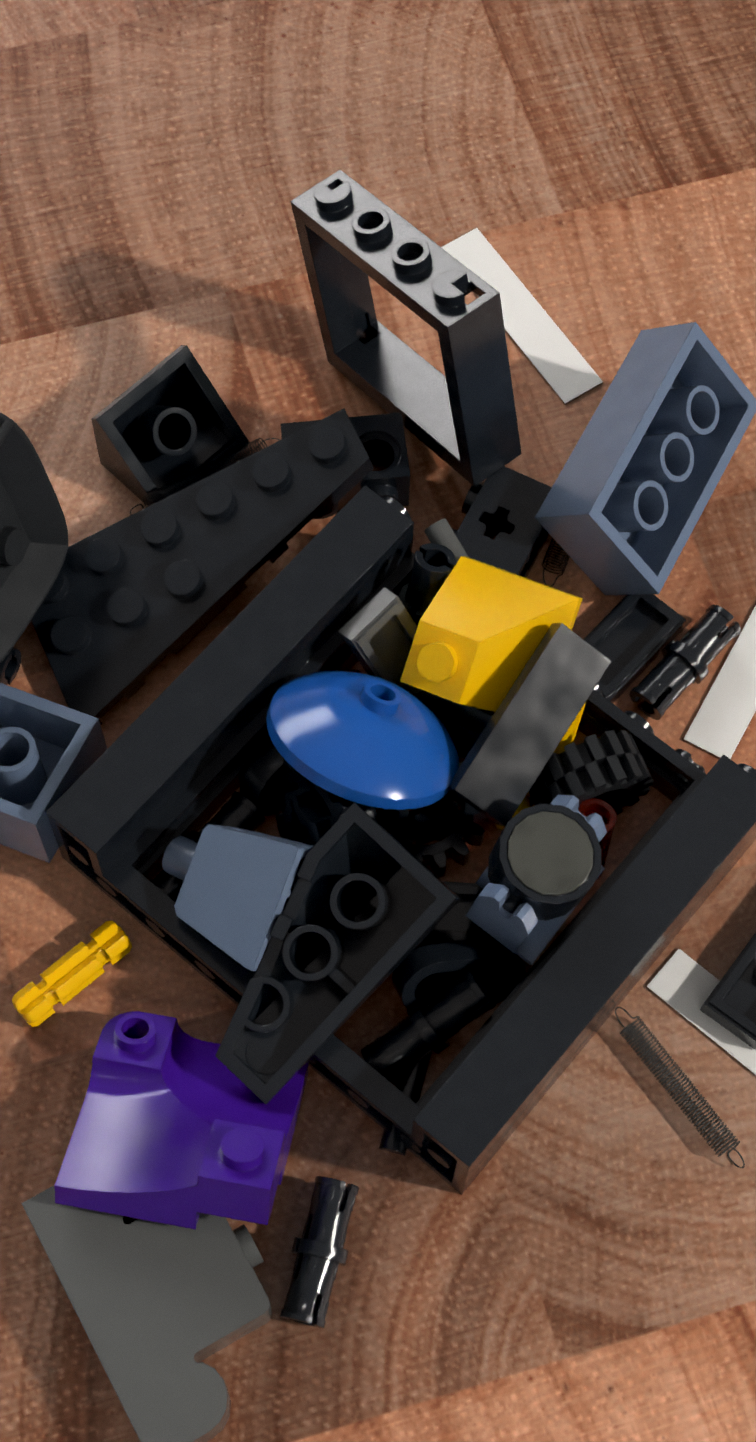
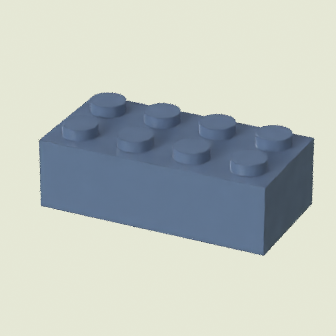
M696 322L640 331L535 516V519L604 595L660 593L756 413V398Z

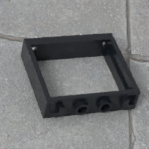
M338 170L291 200L328 362L386 412H402L403 426L474 487L521 455L500 292L342 170ZM368 276L438 331L445 376L377 321ZM473 291L479 298L467 305L464 296Z

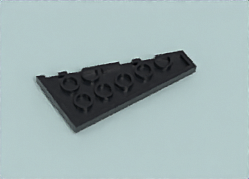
M344 408L68 547L58 577L32 618V623L69 708L100 719L124 696L127 699L132 697L145 684L142 679L169 653L177 654L247 588L245 582L268 560L273 564L289 549L287 542L313 518L321 519L374 469Z

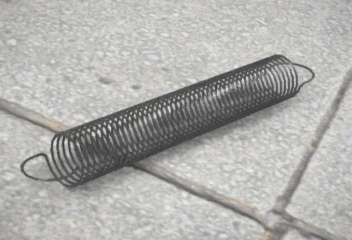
M616 1007L615 1015L619 1023L624 1027L620 1034H623L622 1037L626 1036L624 1039H627L626 1042H629L628 1045H631V1048L634 1047L635 1053L639 1052L637 1056L640 1055L639 1058H642L643 1064L647 1063L646 1066L650 1065L648 1069L652 1068L650 1072L655 1070L652 1074H655L656 1080L660 1079L659 1083L662 1082L661 1085L665 1084L663 1088L667 1087L665 1091L670 1089L667 1092H672L669 1096L675 1094L672 1099L678 1096L674 1100L675 1102L680 1099L676 1103L679 1104L678 1107L696 1095L681 1107L680 1110L684 1109L682 1113L686 1112L685 1115L689 1114L687 1118L691 1117L689 1119L691 1121L708 1108L694 1119L691 1124L710 1111L693 1126H696L708 1115L712 1114L696 1127L698 1129L715 1116L701 1127L698 1132L717 1119L703 1130L700 1135L714 1124L716 1125L702 1137H705L719 1126L704 1140H707L721 1129L707 1143L723 1132L709 1146L725 1135L711 1148H714L727 1138L713 1151H716L729 1141L715 1154H718L732 1143L718 1157L732 1148L727 1154L728 1158L737 1167L744 1168V1160L735 1149L740 1141H737L738 1138L734 1139L736 1136H732L733 1133H730L729 1127L724 1125L722 1119H719L720 1116H717L718 1114H715L716 1111H713L707 1100H704L705 1097H702L698 1089H695L694 1083L689 1081L684 1072L682 1073L681 1067H678V1064L673 1062L672 1056H669L670 1054L667 1053L668 1051H665L663 1045L658 1043L659 1040H656L655 1035H652L653 1032H650L644 1021L639 1019L640 1016L632 1017L624 1008ZM617 1008L623 1009L631 1018H637V1020L625 1027L618 1019ZM682 1075L679 1079L673 1082L678 1076ZM683 1077H685L681 1082H679L678 1084H676L680 1079H682ZM694 1092L690 1097L684 1100L688 1095ZM698 1098L695 1102L689 1105L694 1099ZM701 1100L697 1105L691 1108L696 1102ZM701 1103H703L699 1108H697L696 1110H694L698 1105H700ZM705 1106L702 1110L696 1113L701 1107ZM733 1149L741 1157L743 1167L735 1164L729 1157V1153Z

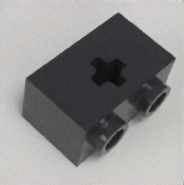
M505 466L489 476L485 482H481L475 487L472 485L466 495L461 511L466 516L458 530L452 528L468 557L527 578L550 535L535 519V516L552 487Z

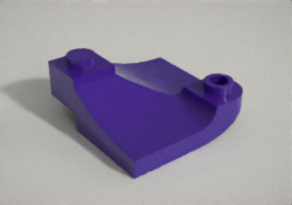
M140 1011L126 1012L113 1017L103 1027L92 1058V1070L87 1093L54 1185L55 1203L195 1230L200 1213L268 1225L277 1186L281 1185L308 1077L309 1061L268 1104H265L215 1056L220 1044L202 1041L186 1034L179 1026L177 1018Z

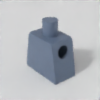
M208 824L202 830L198 843L184 836H178L167 846L162 859L163 870L183 880L174 905L176 915L243 967L256 971L272 937L270 934L278 916L282 914L299 877L297 874L307 853L314 846L248 829Z

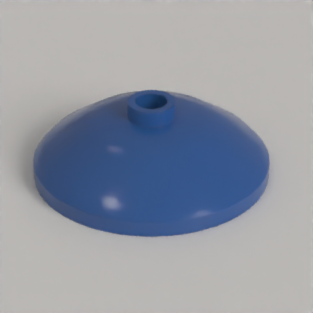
M319 671L306 674L283 684L274 694L267 711V730L272 743L280 755L297 772L312 783L352 802L393 810L425 807L439 801L449 792L448 788L459 769V756L456 746L442 721L408 691L379 677L347 671Z

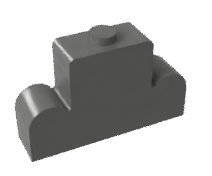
M54 1186L21 1203L140 1442H208L224 1429L230 1417L231 1399L223 1378L215 1368L201 1361L265 1325L272 1317L269 1298L253 1270L254 1267L264 1261L246 1226L242 1224L232 1230L225 1217L200 1213L196 1230L137 1219L133 1222L131 1217L55 1203Z

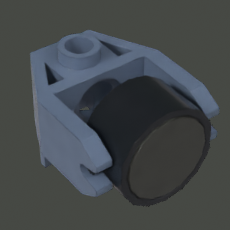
M557 795L551 804H539L525 808L508 821L489 855L488 867L476 882L483 890L465 915L530 965L533 964L605 869L601 865V846L599 844L607 833L603 819L597 813L590 814L588 817L582 815L578 811L579 799L574 795Z

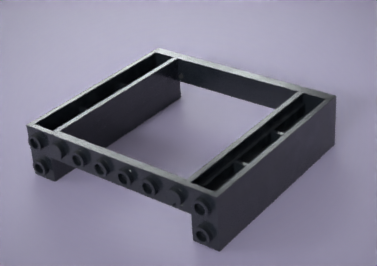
M366 485L46 811L62 858L237 1006L249 980L253 978L256 971L243 967L180 919L175 912L174 905L176 902L150 881L163 869V855L170 842L178 836L186 837L192 830L198 832L240 787V774L245 763L256 753L263 752L272 743L267 730L266 717L276 691L286 682L306 674L319 671L349 672L358 662V659L338 631L384 587L399 597L402 587L409 583L415 555L412 552L414 521L411 520L407 510L398 501L388 496L382 498ZM598 684L585 702L586 705L578 730L586 736L596 734L597 738L605 731L614 730L615 734L620 730L627 731L628 734L631 733L654 781L652 787L672 801L670 806L417 1103L413 1102L335 1035L309 1060V1066L383 1129L392 1132L394 1123L402 1131L400 1133V1140L407 1149L461 1195L756 839V769L743 763L737 765L727 756L723 755L706 774L704 767L692 760V754L682 749H672L654 735L652 727L643 717L633 711L627 710L623 712L606 699Z

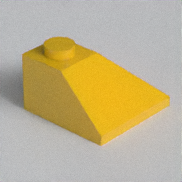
M461 556L419 620L400 682L461 705L496 712L552 623H563L570 630L573 629L583 598L467 556Z

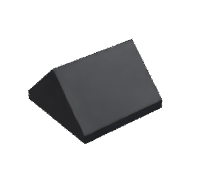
M187 345L178 347L91 419L100 463L142 502L144 495L146 496V494L154 492V490L170 482L172 483V481L188 473L190 474V472L250 443Z

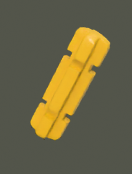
M112 920L104 922L89 934L92 939L88 944L82 941L39 974L42 981L37 985L32 981L29 982L13 996V1006L26 1023L32 1027L39 1026L55 1013L53 1009L55 1004L60 1002L64 1006L105 972L103 966L107 962L114 965L131 951L130 939L118 924Z

